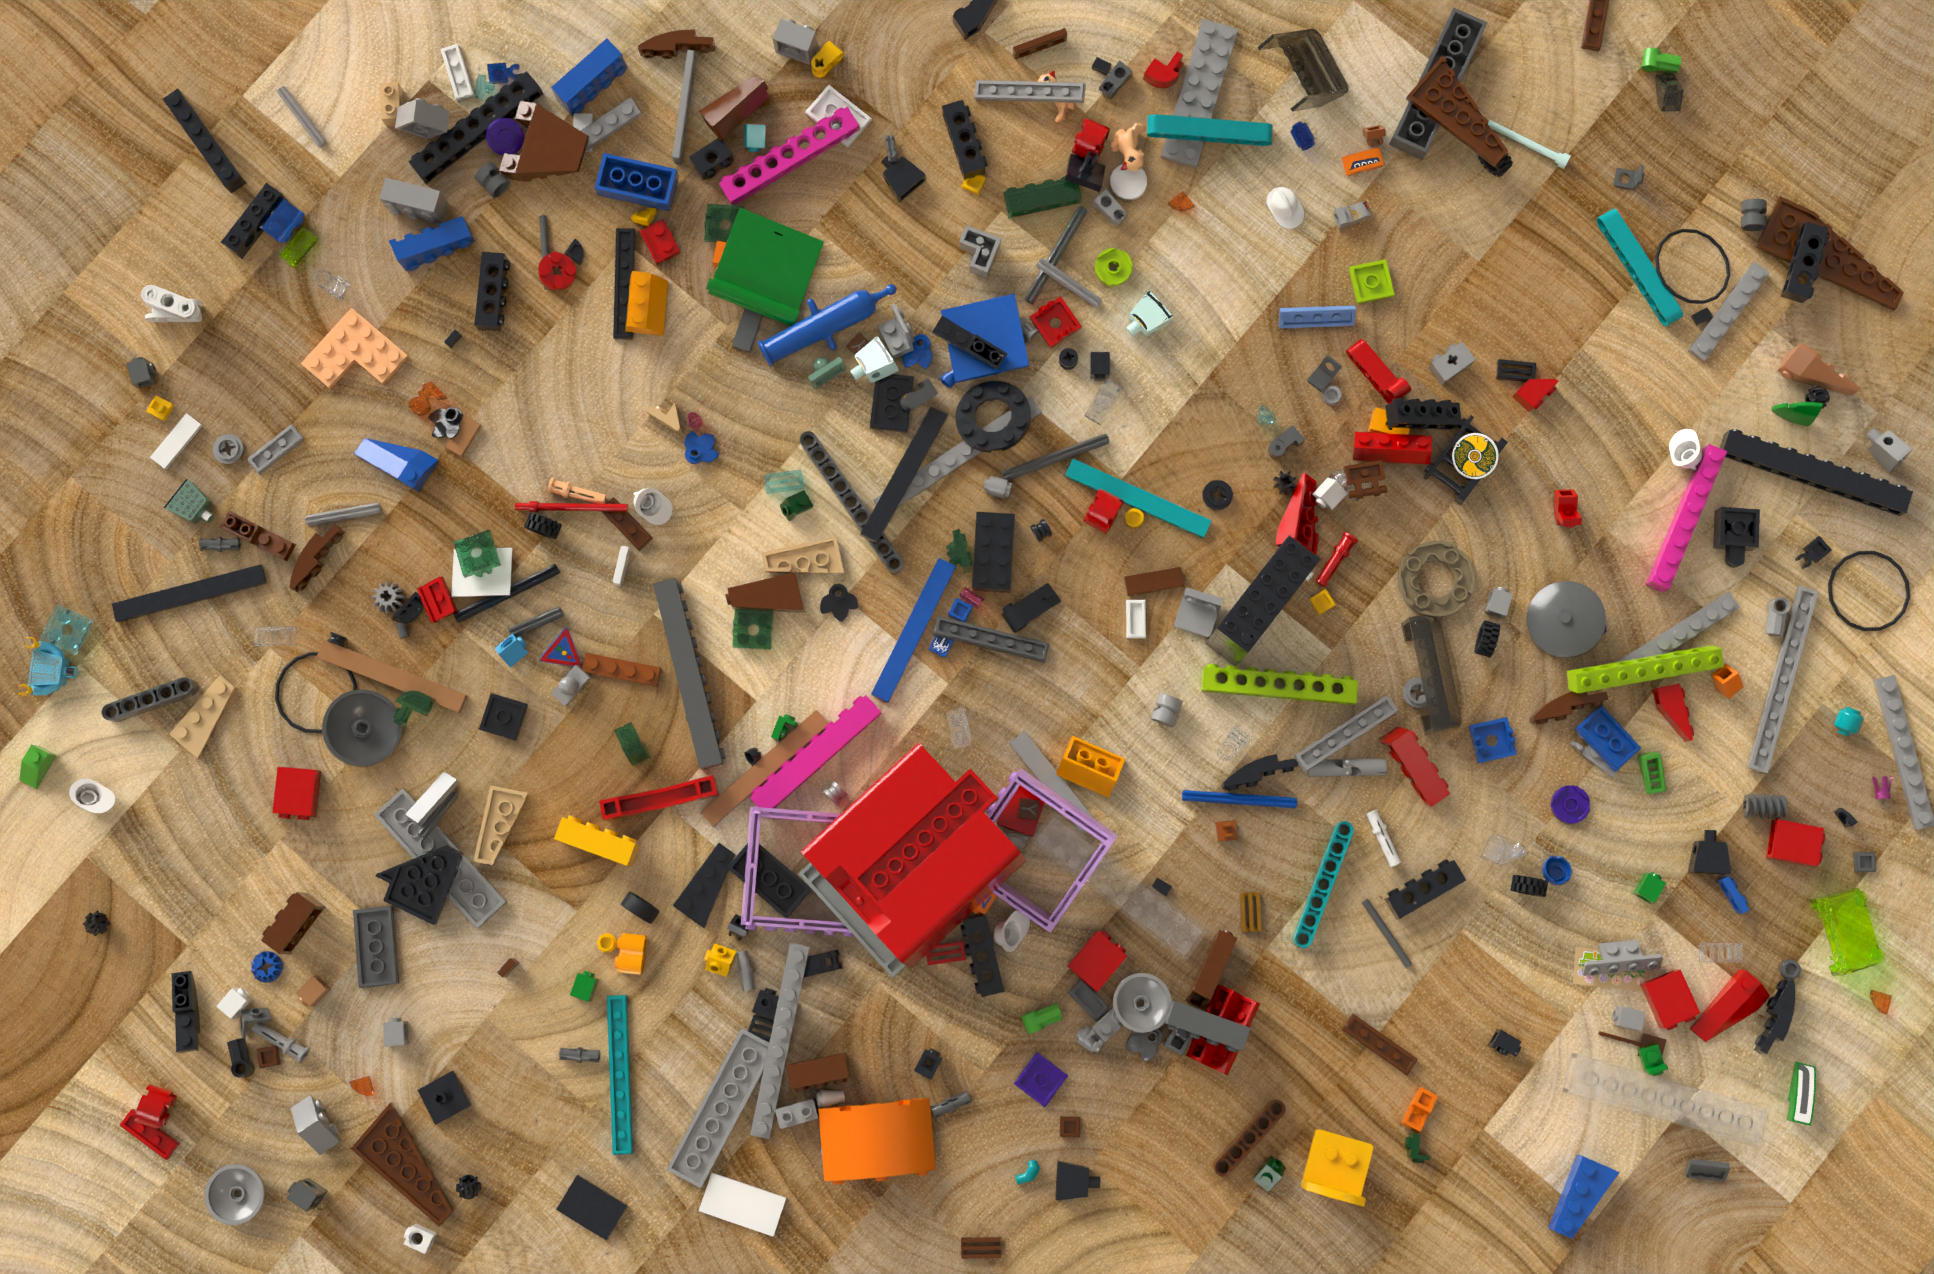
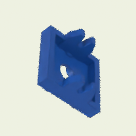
M1507 717L1468 726L1478 764L1517 755L1514 745L1516 740L1512 735L1513 729L1509 726ZM1489 735H1494L1497 738L1495 746L1487 744L1486 739Z

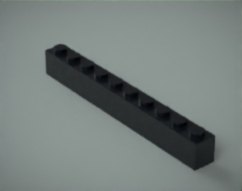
M1737 429L1724 433L1720 449L1727 451L1726 458L1897 516L1907 513L1913 491L1907 490L1906 486L1893 485L1888 480L1882 478H1872L1868 473L1854 472L1852 468L1847 466H1836L1834 462L1829 460L1821 461L1815 459L1816 457L1812 454H1801L1794 448H1783L1776 442H1765L1758 436H1747Z

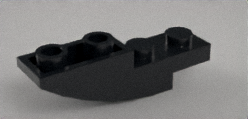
M941 316L932 331L933 334L948 342V345L996 370L1000 368L1008 354L944 316Z
M1277 754L1266 756L1243 766L1229 776L1221 786L1222 788H1227V791L1239 789L1238 785L1246 784V788L1258 786L1257 782L1262 781L1261 773L1264 776L1275 775V771L1282 770L1283 773L1292 772L1294 767L1299 765L1296 759L1278 761Z
M192 971L171 973L176 1052L198 1051L200 1018Z
M1792 978L1781 979L1776 986L1777 992L1774 997L1772 996L1767 1002L1768 1008L1766 1012L1772 1015V1017H1769L1765 1022L1763 1034H1760L1755 1040L1756 1046L1754 1050L1760 1054H1767L1775 1040L1784 1041L1788 1033L1795 1007V983Z

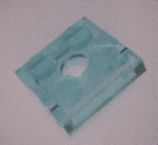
M57 604L39 639L77 655L94 620ZM67 624L73 627V632L70 635H64L62 631L63 627Z

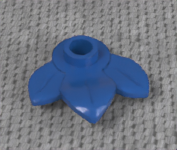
M919 334L914 337L915 342L912 343L914 350L903 355L902 360L905 368L911 367L918 362L924 369H927L931 363L930 339L924 334ZM920 340H923L922 346H918Z
M691 431L684 441L686 460L691 464H698L701 461L708 463L714 461L719 456V453L712 449L715 443L714 435L703 434L698 437L694 431ZM695 452V453H697L698 455H697V456H693V455H691V453Z

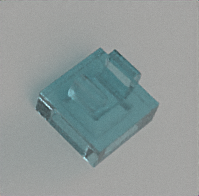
M479 74L476 79L475 98L483 99L485 93L493 94L495 83L486 82V75Z

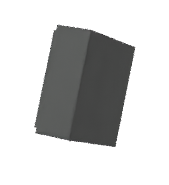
M1853 852L1854 872H1876L1875 852Z

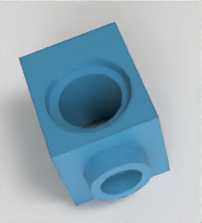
M513 633L495 647L499 656L509 667H512L528 654L525 648L527 646L525 641L520 636L516 638Z

